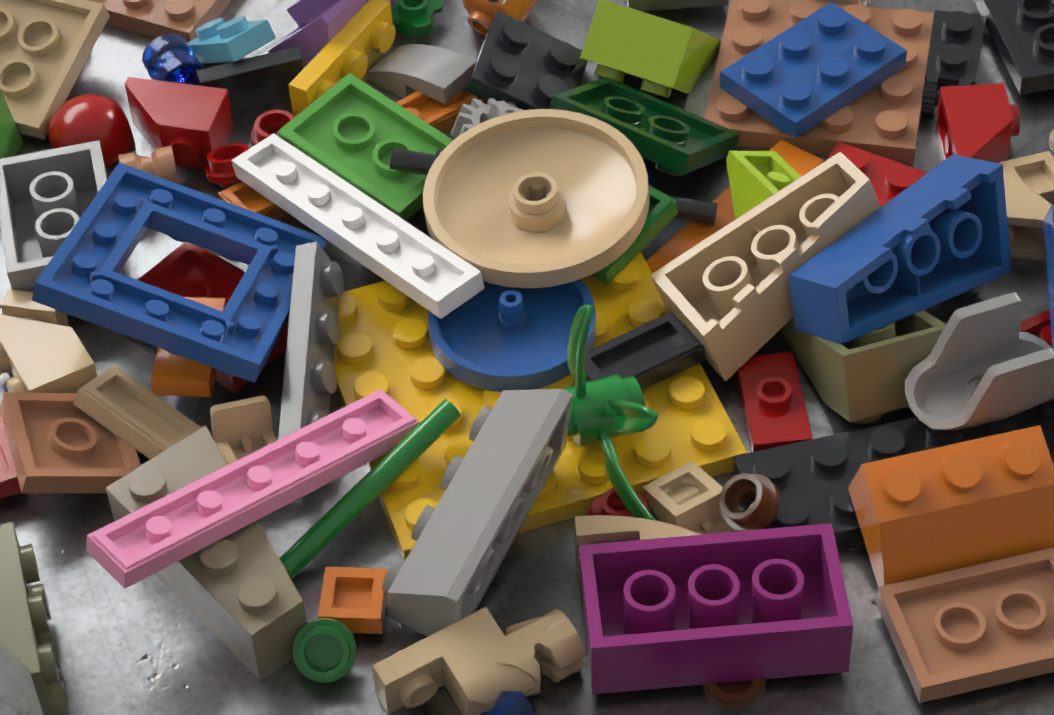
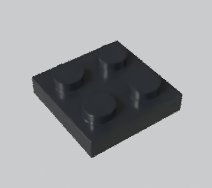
M497 11L489 26L465 91L485 101H488L489 98H494L496 101H505L507 104L512 102L517 108L522 110L550 109L553 95L580 86L588 61L580 58L582 50Z

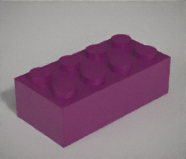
M832 523L579 545L580 596L592 694L704 685L713 682L753 680V678L772 679L849 672L853 621Z

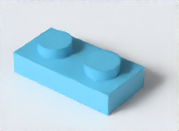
M240 16L225 23L223 18H218L197 28L195 31L198 37L183 45V48L191 64L235 62L273 41L276 37L268 20L247 21L245 16Z

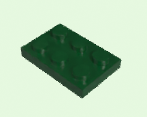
M608 77L553 95L550 109L581 113L609 124L625 135L642 157L655 162L656 168L661 172L673 176H684L728 156L729 151L736 150L740 133Z

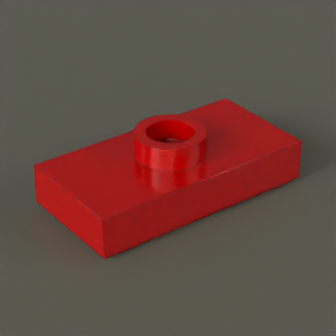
M793 352L752 356L735 372L751 451L755 452L813 439Z

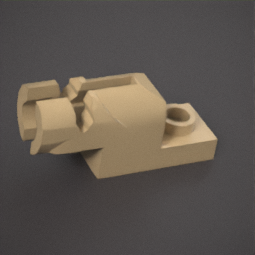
M484 607L372 665L375 694L387 714H390L403 706L413 708L425 703L437 692L439 687L444 685L463 715H493L527 696L539 694L541 690L540 672L550 677L553 682L558 683L583 669L586 665L582 658L587 655L577 630L569 618L557 608L543 616L508 626L505 630L506 635H504L488 609Z

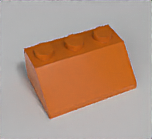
M1040 425L861 464L848 487L878 587L1054 547V465Z

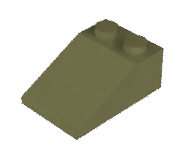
M922 310L843 344L795 330L794 317L780 329V332L824 403L849 422L865 424L880 420L883 417V413L901 408L910 409L905 396L904 381L912 368L931 354L946 324Z

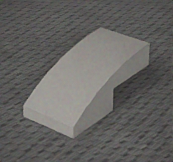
M407 44L396 48L368 71L367 76L368 81L402 98L419 91L446 105L467 87L476 60L436 46Z

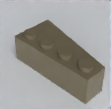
M206 425L106 487L114 521L227 466ZM259 520L156 572L158 577L260 681L293 659L292 649L295 637L300 629L307 624L304 603Z

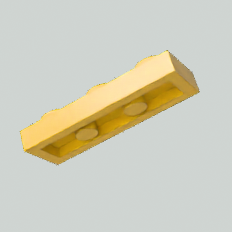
M368 0L288 84L294 117L348 73L362 80L368 68L381 54L389 51L396 34L395 26L392 23L390 1Z

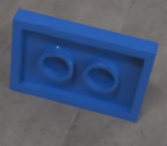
M830 2L720 71V88L796 139L906 66L907 50Z

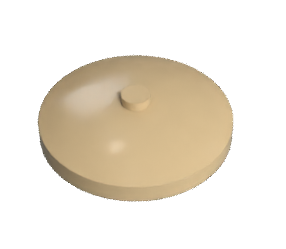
M524 110L484 121L454 139L439 154L428 172L423 190V207L430 237L480 270L483 281L513 288L552 287L577 281L598 272L618 259L634 243L645 224L649 210L648 176L645 163L636 147L625 135L609 124L588 115L566 110Z

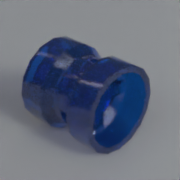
M178 34L159 36L148 44L142 56L143 67L152 80L199 86L197 71L205 68L199 59L195 57L193 49L184 37Z

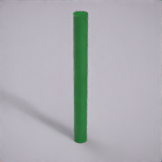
M444 399L280 557L291 580L461 417L459 410L450 401Z

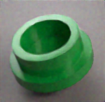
M332 618L312 620L305 624L295 637L292 649L293 659L299 671L307 678L322 683L336 681L345 676L355 662L357 645L354 635L345 624Z

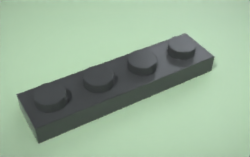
M317 242L297 245L295 249L278 440L329 415L331 394L336 391L337 377L333 363L335 344L339 343L341 337L337 313L339 296L344 292V276L339 264L332 262Z

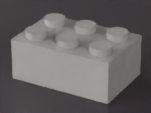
M99 140L0 159V228L6 270L11 289L34 291L36 280L107 181L108 177ZM124 265L119 273L126 276Z

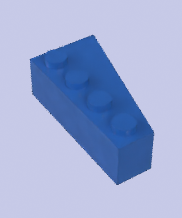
M955 154L951 155L789 274L795 330L843 344L1010 274L1011 261L1003 164Z

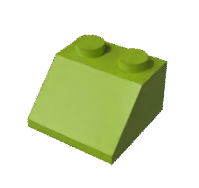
M599 0L580 58L597 64L594 71L596 75L623 83L626 74L643 79L640 89L670 98L672 89L690 94L718 56L721 40L677 22L607 0Z

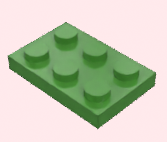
M348 73L277 131L278 137L405 221L423 207V190L427 175L390 169L393 148L436 155L437 150H444L453 141V139L351 73Z

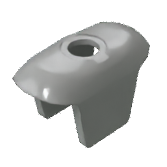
M1016 292L954 311L931 354L912 368L904 381L905 396L913 413L934 430L969 428L1008 418L1054 399L1053 348L1042 338L1027 332H1020L1023 302ZM976 379H981L971 396L968 391V385Z

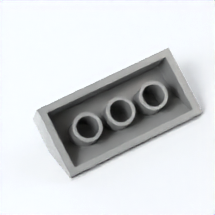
M564 389L503 390L492 410L485 406L480 410L469 433V440L473 441V444L465 458L456 455L452 459L441 481L440 488L445 490L436 508L427 505L414 526L411 538L416 543L407 559L398 556L385 576L382 590L387 592V617L426 636H430L475 612L565 449L573 399L572 393Z

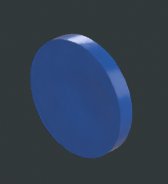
M581 279L543 288L504 287L483 281L485 289L442 319L430 311L428 313L430 343L440 364L453 376L469 385L490 391L502 392L503 390L539 389L571 374L567 366V347L573 319L581 306L586 304L595 306L589 289ZM595 308L589 327L585 352L592 349L595 341Z

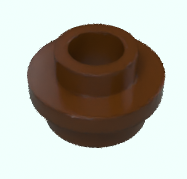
M742 473L732 477L724 485L719 497L723 519L735 531L764 529L774 519L780 504L777 486L761 474Z

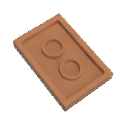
M1054 547L877 587V607L919 703L1054 672Z

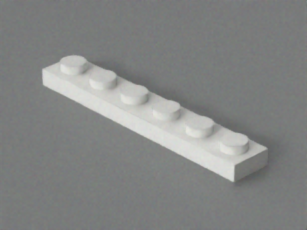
M272 134L231 160L238 179L440 319L485 289L480 270L277 135Z

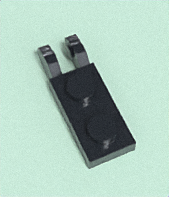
M935 10L931 40L928 46L923 74L925 76L921 113H934V109L938 104L940 87L976 85L986 16L968 14L962 11Z

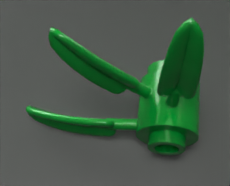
M586 304L578 309L568 338L567 366L570 373L574 375L575 386L564 388V390L573 394L567 438L571 437L577 447L600 442L606 456L604 461L605 471L627 510L635 518L657 521L639 499L625 476L611 438L645 431L656 423L659 415L654 410L646 407L641 388L634 376L622 379L616 374L586 382V372L584 370L585 349L595 308L594 305Z

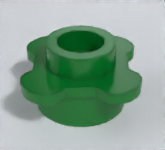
M398 0L394 7L391 8L392 23L395 24L397 31L402 35L408 37L426 35L434 29L435 14L443 11V1Z

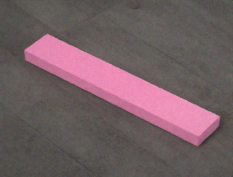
M380 389L88 534L86 551L126 589L390 452L420 422Z

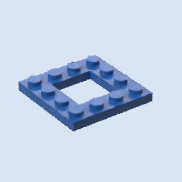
M119 162L36 280L32 301L51 307L60 313L72 315L105 327L117 334L126 335L159 347L173 355L183 356L216 368L230 376H237L255 383L289 320L296 246L317 242L325 251L327 240L318 235ZM148 228L166 234L176 241L188 242L218 253L228 260L249 265L223 311L119 273Z

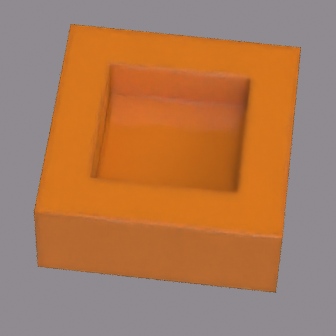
M325 566L317 617L338 620L345 624L352 633L382 634L387 604V592L382 590V585L388 570L384 568Z

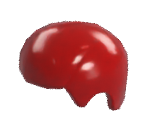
M87 93L70 99L59 107L48 125L47 134L53 149L99 140L105 166H109L119 160L118 155L127 154L134 143L132 129L125 112L117 101L106 96Z

